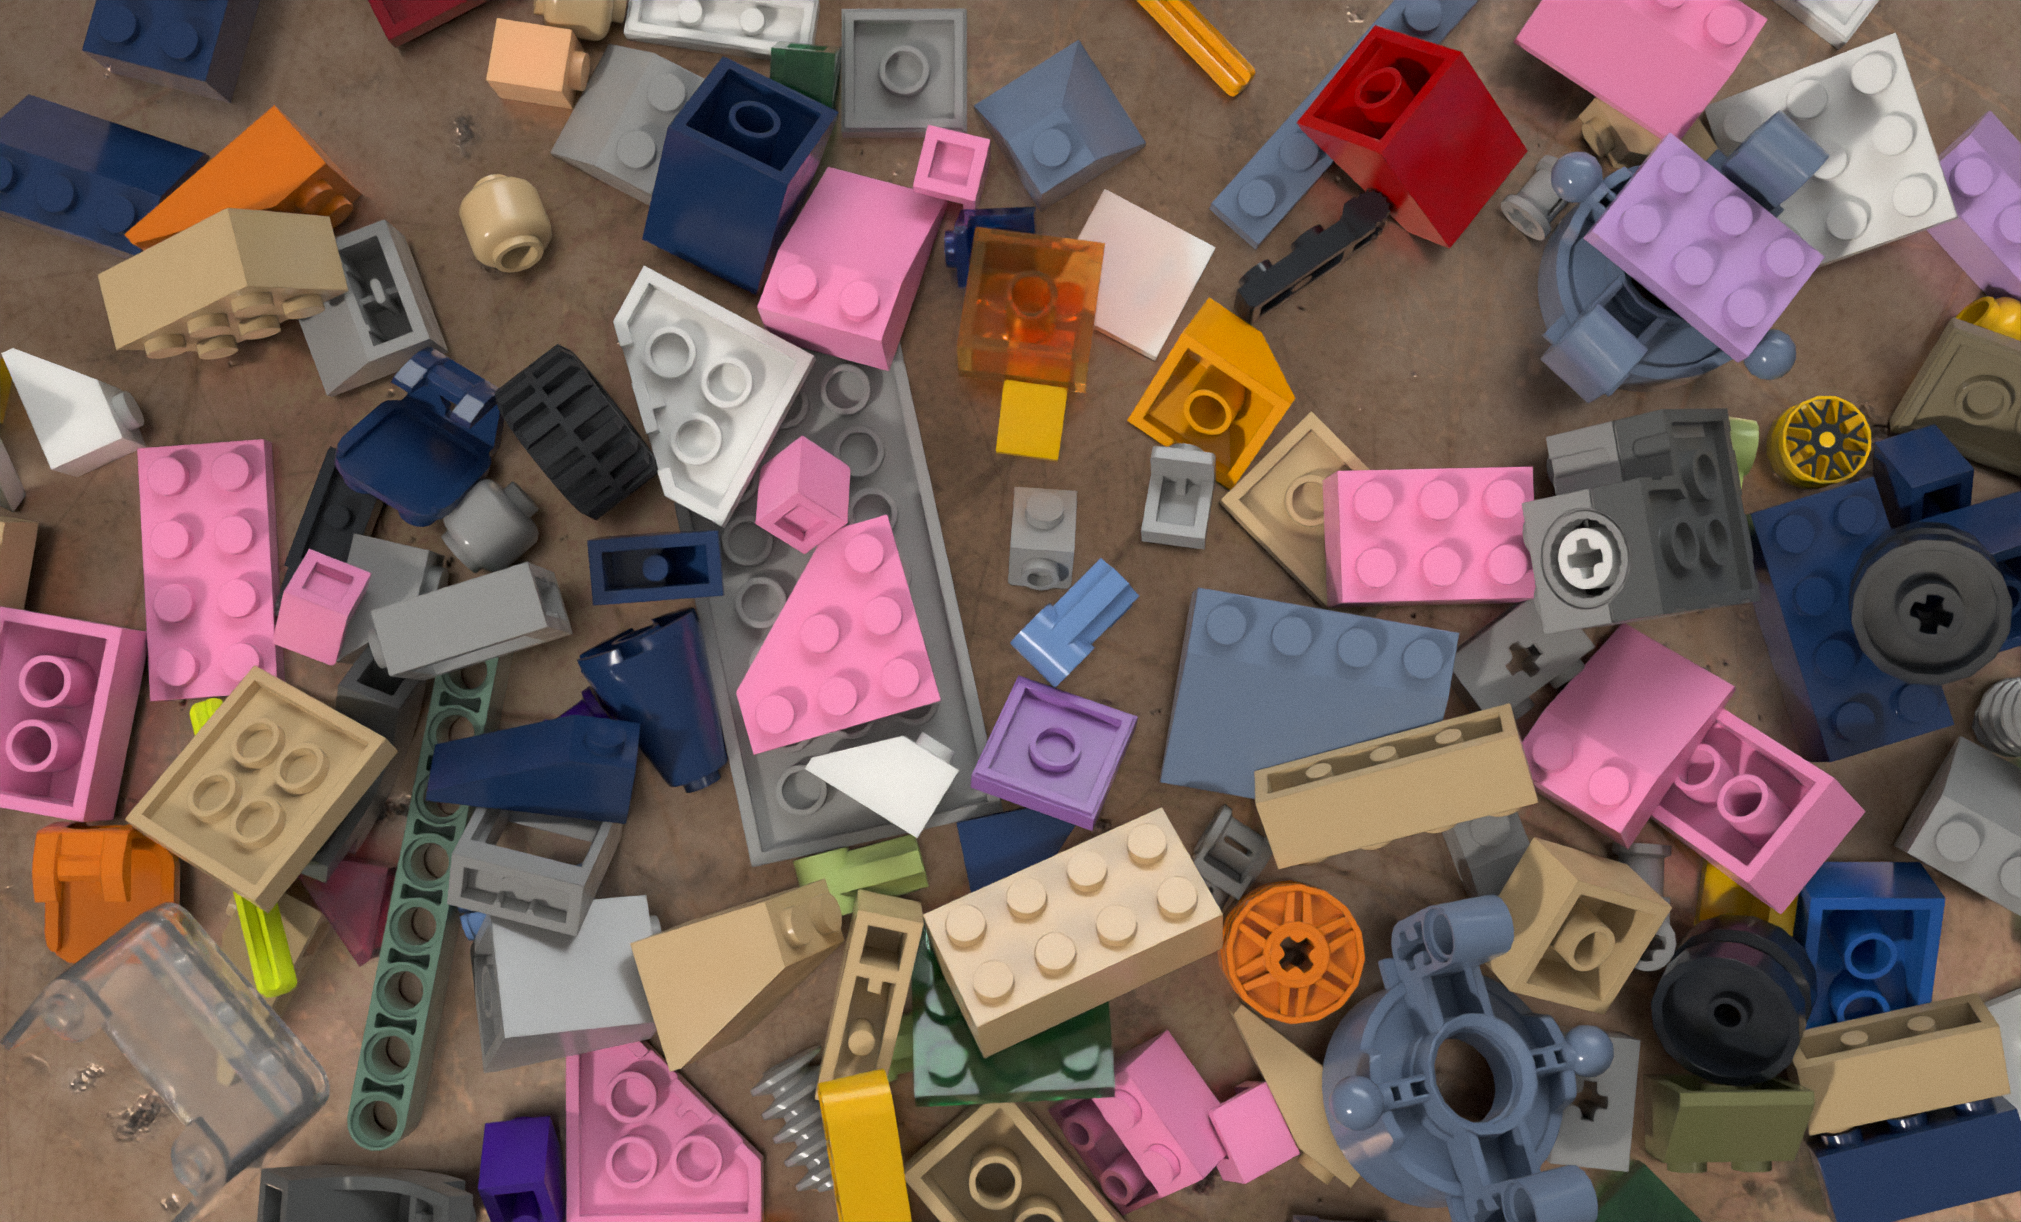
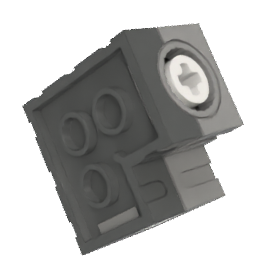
M1727 408L1660 409L1546 437L1549 453L1547 473L1552 485L1555 487L1556 496L1522 503L1525 521L1522 531L1523 540L1531 556L1536 585L1534 604L1538 615L1542 619L1544 634L1645 621L1761 601L1758 578L1755 576L1753 565L1754 556L1748 522L1743 509L1741 497L1743 494L1737 460L1730 436L1731 427Z

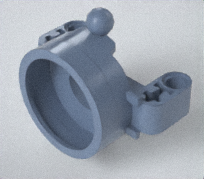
M1778 110L1755 129L1728 157L1717 149L1706 162L1777 218L1784 211L1780 204L1803 186L1830 155L1787 115ZM1575 151L1557 159L1551 172V185L1557 196L1567 202L1577 204L1563 217L1554 229L1540 261L1538 298L1542 317L1547 331L1542 336L1552 344L1541 356L1540 360L1587 403L1594 401L1604 394L1609 397L1617 388L1633 392H1656L1677 388L1732 360L1729 355L1673 310L1659 308L1644 299L1633 285L1631 276L1584 239L1585 235L1641 165L1628 169L1622 167L1602 180V167L1597 159L1586 152ZM1769 329L1749 357L1744 359V365L1750 374L1760 379L1774 380L1782 378L1789 373L1795 363L1796 345L1788 334L1777 329Z
M1495 894L1431 905L1399 921L1394 926L1391 937L1393 958L1378 961L1385 989L1366 997L1344 1016L1331 1037L1324 1058L1322 1094L1325 1113L1331 1132L1345 1158L1369 1184L1385 1195L1402 1203L1418 1207H1448L1452 1222H1595L1598 1216V1202L1594 1187L1586 1173L1576 1165H1567L1542 1172L1540 1167L1555 1144L1560 1130L1563 1110L1577 1096L1575 1074L1583 1077H1597L1610 1067L1614 1059V1048L1608 1034L1597 1026L1578 1025L1572 1028L1564 1037L1552 1016L1533 1013L1517 995L1509 991L1505 986L1482 975L1479 965L1506 954L1511 949L1514 941V927L1511 914L1507 905ZM1445 1039H1458L1472 1045L1486 1058L1494 1075L1496 1093L1492 1109L1481 1122L1473 1123L1459 1117L1445 1103L1438 1089L1434 1064L1438 1049Z

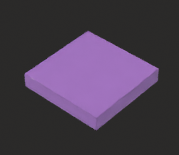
M1018 675L971 775V788L1093 831L1135 733L1138 717Z

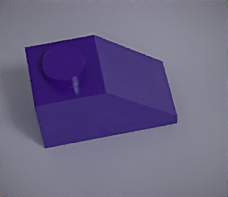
M550 1116L536 1118L517 1117L509 1121L485 1123L478 1191L491 1222H566L564 1159Z

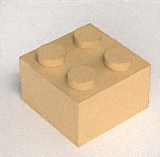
M1534 837L1498 896L1507 905L1513 921L1514 941L1511 949L1506 954L1485 964L1511 992L1605 1015L1672 907L1627 864Z

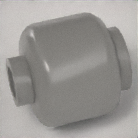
M482 479L465 495L459 505L449 515L444 517L443 521L447 531L441 538L454 555L473 573L477 574L482 568L492 573L508 568L538 540V528L531 516L539 508L514 481L503 488L494 480Z

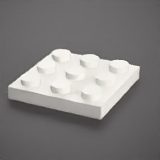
M1896 33L1720 100L1705 108L1716 145L1727 157L1755 129L1778 110L1787 115L1830 155L1803 186L1780 204L1784 211L1777 217L1778 220L1825 257L1817 268L1959 219Z

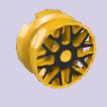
M1816 396L1785 409L1773 421L1767 435V456L1773 470L1786 483L1800 489H1820L1853 477L1865 465L1871 451V430L1865 416L1851 402L1837 396ZM1861 457L1859 464L1855 467L1856 458Z

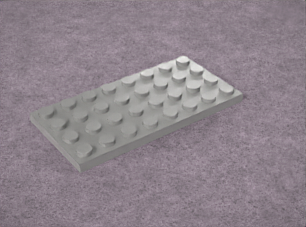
M900 342L889 371L799 347L814 355L816 361L726 527L723 528L674 502L680 531L719 530L725 595L694 599L698 618L701 620L717 707L752 867L908 833L805 769L812 757L900 736H906L916 742L921 733L924 732L955 751L949 763L960 769L924 829L1003 812L1001 798L971 788V775L988 739ZM803 435L847 464L850 468L848 523L843 527L888 515L941 701L754 755L736 691L817 548L816 546L806 554H803L755 524L759 476L764 464Z

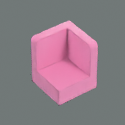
M928 125L913 183V191L963 204L964 214L977 217L991 161L990 139Z
M802 435L762 466L759 476L755 524L803 554H806L848 523L849 466Z
M309 549L284 590L272 643L325 664L334 665L341 654L348 624L368 589L372 573Z
M1244 1081L1235 1086L1236 1096L1209 1111V1117L1227 1153L1216 1165L1224 1181L1247 1184L1300 1154L1267 1082Z

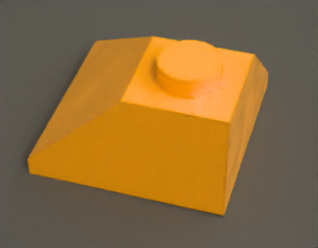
M1209 297L1182 332L1127 421L1165 447L1177 443H1185L1197 446L1204 452L1215 454L1216 481L1231 490L1295 400V396L1262 332Z

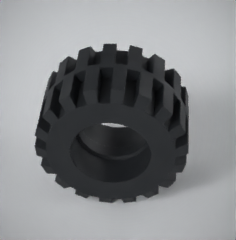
M559 344L555 345L494 392L498 409L510 429L545 475L580 513L598 520L658 474L656 459L645 441L599 381L570 349Z

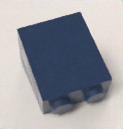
M722 56L667 128L642 240L756 295L768 278L778 249L799 215L839 112Z

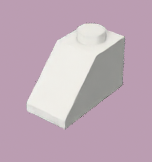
M14 348L1 353L51 470L79 477L135 452L137 448L146 447L138 428L144 425V418L137 402L129 392L122 391L117 387Z
M924 732L921 733L916 742L906 736H900L812 757L805 768L916 838L923 832L960 769L949 763L955 751Z

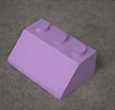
M1988 111L1938 155L1959 219L1927 229V231L1987 296L1994 299L2010 297L2021 302V143L1991 111Z

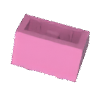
M1168 1030L1128 1050L1056 1102L1048 1110L1063 1131L1067 1141L1078 1152L1101 1185L1106 1196L1111 1199L1122 1216L1203 1180L1227 1155L1209 1117V1111L1220 1103Z

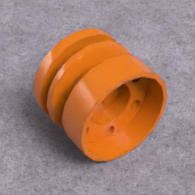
M1289 878L1260 881L1246 889L1239 900L1234 899L1223 913V948L1217 950L1219 967L1232 989L1243 1001L1264 1017L1288 1024L1319 1021L1341 1008L1359 985L1365 962L1362 931L1349 909L1327 891ZM1287 937L1297 943L1304 939L1306 940V943L1300 949L1305 960L1299 966H1295L1289 961L1281 965L1279 964V961L1285 955L1280 944Z

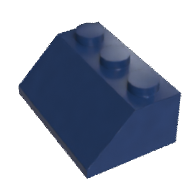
M28 94L0 118V217L124 259H129L144 250L133 245L124 234L207 164L209 156L204 152Z

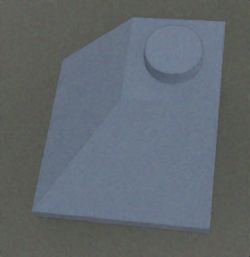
M1079 40L974 105L975 112L1040 212L1146 146L1145 140Z

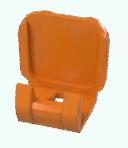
M60 821L38 830L33 854L32 882L35 903L45 902L44 934L46 945L50 951L55 952L57 956L66 962L79 965L147 964L160 961L170 954L177 943L179 934L180 861L177 855L143 835L130 824L87 825L86 822Z

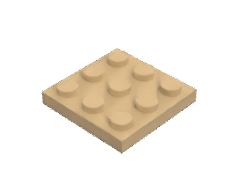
M254 665L125 820L143 835L269 913L398 751L385 737Z

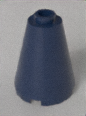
M688 607L651 619L653 624L634 631L633 628L625 630L583 652L579 656L580 659H577L583 676L617 720L640 723L638 747L669 787L683 785L686 793H692L717 782L721 778L718 769L727 763L728 758L701 620L698 618L694 607Z

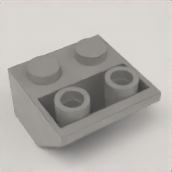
M384 219L335 238L349 291L324 302L325 310L322 313L299 319L327 396L333 397L398 372L413 355L428 346L442 354L447 353L448 349L405 236Z

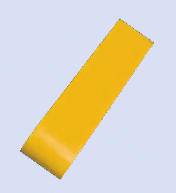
M884 1068L817 1083L839 1222H912L894 1104Z

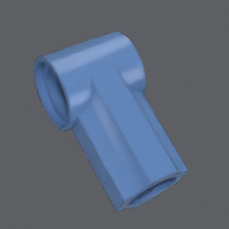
M1100 558L1054 606L1051 603L1045 606L1015 636L1010 644L1056 688L1093 651L1095 647L1092 644L1133 606L1132 603L1139 595L1113 567Z

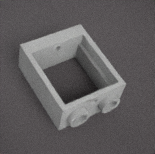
M525 562L371 610L375 628L368 631V640L376 663L380 668L387 667L389 676L427 680L573 634L555 573L530 562Z
M477 807L452 852L447 904L577 937L621 840L623 824ZM508 821L592 842L581 867L496 846Z

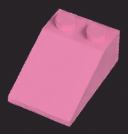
M827 167L778 249L757 306L765 330L798 347L889 371L948 204L947 200L915 193L911 188Z
M1623 623L1584 665L1585 668L1547 706L1522 744L1530 767L1535 791L1629 849L1736 691V688Z
M1723 708L1650 818L1734 882L1782 914L1863 816L1865 810L1834 777Z

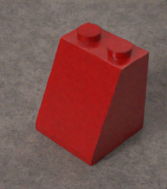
M1377 25L1371 29L1296 122L1301 130L1363 190H1368L1369 192L1375 190L1376 193L1382 192L1381 195L1387 197L1386 201L1390 203L1388 208L1390 210L1389 214L1407 232L1449 249L1528 152L1463 52Z

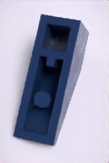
M570 715L435 744L426 791V801L626 824L636 772L640 723Z

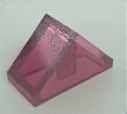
M345 855L327 883L302 873L298 877L359 967L379 960L398 864Z

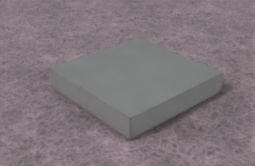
M842 9L841 133L843 138H925L928 125L967 134V9Z

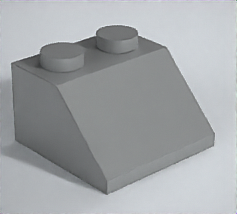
M608 44L587 83L586 89L580 96L550 153L563 162L650 206L667 128L705 79L655 53Z

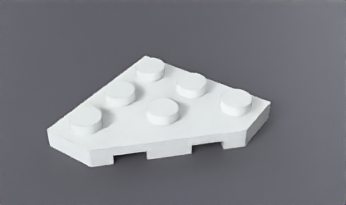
M643 266L613 323L633 382L631 384L643 425L656 459L657 472L664 496L725 528L816 359L814 355L654 270Z

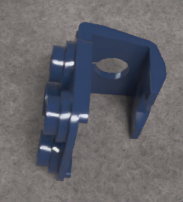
M428 346L413 355L391 381V383L405 390L407 395L402 400H387L380 403L341 438L335 452V466L350 489L358 493L375 496L398 510L400 517L405 522L417 527L430 526L435 521L449 515L478 481L486 479L492 463L491 457L500 447L504 428V418L498 409L494 393L499 387ZM451 402L457 405L453 411L450 410Z

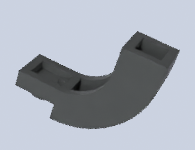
M370 645L366 647L338 684L335 710L385 737L398 752L301 872L324 883H327L347 852L354 855L357 853L377 820L409 749L424 698L426 680L389 676L387 667L380 668L376 663Z
M311 1165L261 1169L257 1222H476L473 1194L465 1192V1180L444 1174L404 1168L357 1165Z

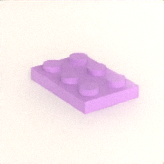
M1668 133L1657 144L1584 237L1587 242L1737 363L1749 357L1825 258L1672 133Z

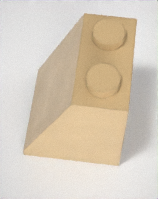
M825 879L702 916L630 943L670 1072L681 1069L744 1038L845 941L841 931L842 914L840 906L835 897L829 893Z

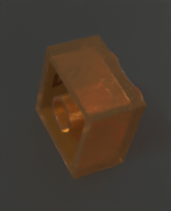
M976 227L957 342L959 377L996 382L1012 380L1067 388L1068 391L1086 393L1102 283L1105 243Z

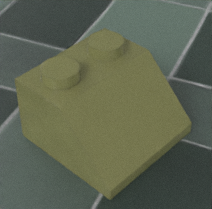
M1643 1074L1645 1152L1659 1161L1667 1163L1668 1171L1677 1173L1706 1172L1707 1162H1731V1169L1742 1172H1769L1772 1170V1161H1795L1815 1106L1814 1091L1777 1075L1769 1081L1742 1087L1715 1084L1695 1074Z

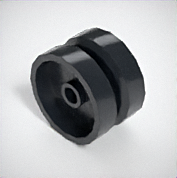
M1915 521L1887 530L1862 551L1850 574L1848 605L1851 623L1861 650L1881 671L1909 684L1942 686L1973 676L1997 656L2010 633L2013 603L1994 556L1973 534L1950 524ZM1927 595L1939 596L1938 602L1930 608H1921L1914 603L1917 601L1925 604Z
M1723 914L1700 921L1681 937L1674 955L1659 981L1651 1001L1653 1028L1665 1051L1688 1072L1715 1084L1745 1087L1769 1081L1791 1064L1818 997L1816 970L1802 945L1781 927L1758 917Z

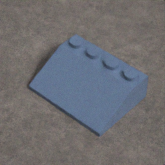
M1198 587L1191 595L1160 782L1255 799L1254 771L1443 721L1449 698L1459 633Z

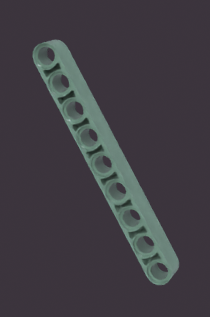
M514 653L485 661L487 665L486 678L479 687L470 689L464 684L461 677V669L435 677L347 1115V1128L351 1138L360 1147L370 1151H382L400 1142L418 1127L421 1120L460 927L459 916H462V913L460 914L458 911V907L447 904L451 857L477 807L460 805L454 814L448 815L438 807L437 802L426 801V791L435 744L449 741L451 724L462 716L472 723L474 736L499 730ZM432 843L444 848L449 857L448 869L441 878L432 876L424 866V854ZM418 907L427 909L436 921V931L430 941L419 939L412 930L411 918ZM405 971L415 974L423 985V996L418 1004L406 1002L398 990L399 979ZM390 1036L399 1037L407 1043L410 1049V1061L406 1068L395 1066L389 1061L386 1054V1044ZM376 1101L389 1103L395 1109L397 1114L395 1131H386L376 1124L373 1117V1108Z

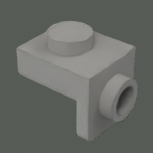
M1177 443L1169 447H1152L1150 458L1151 476L1141 528L1142 541L1205 550L1216 482V455L1204 452L1197 446L1185 443Z
M1014 487L1008 574L1009 584L1027 586L1035 590L1067 589L1071 587L1078 491Z

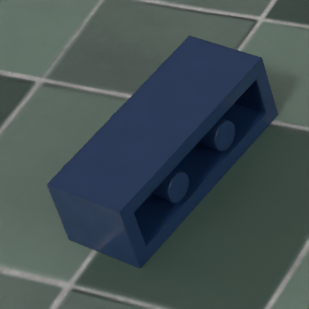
M2003 1096L1954 1105L1931 1112L1925 1111L1903 1118L1887 1119V1123L1863 1129L1859 1125L1842 1133L1825 1132L1821 1133L1822 1139L1806 1143L1826 1209L1832 1222H1893L2021 1191V1120L2017 1108Z

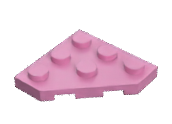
M888 515L845 526L837 530L818 544L736 691L754 755L941 701Z
M646 1040L566 1057V1222H764V1156L676 1070L670 1072L667 1061Z

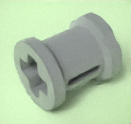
M1544 155L1536 164L1535 169L1537 172L1517 195H1507L1500 206L1504 215L1518 230L1536 240H1544L1551 232L1550 223L1568 203L1559 198L1552 188L1551 172L1558 158L1550 155Z

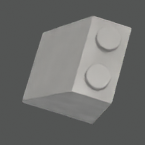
M1959 736L1893 846L2021 916V768Z
M647 895L594 899L577 937L486 914L470 947L484 1073L498 1072L652 1038L657 1029L630 945L632 942L661 932L658 917L656 915L649 916Z

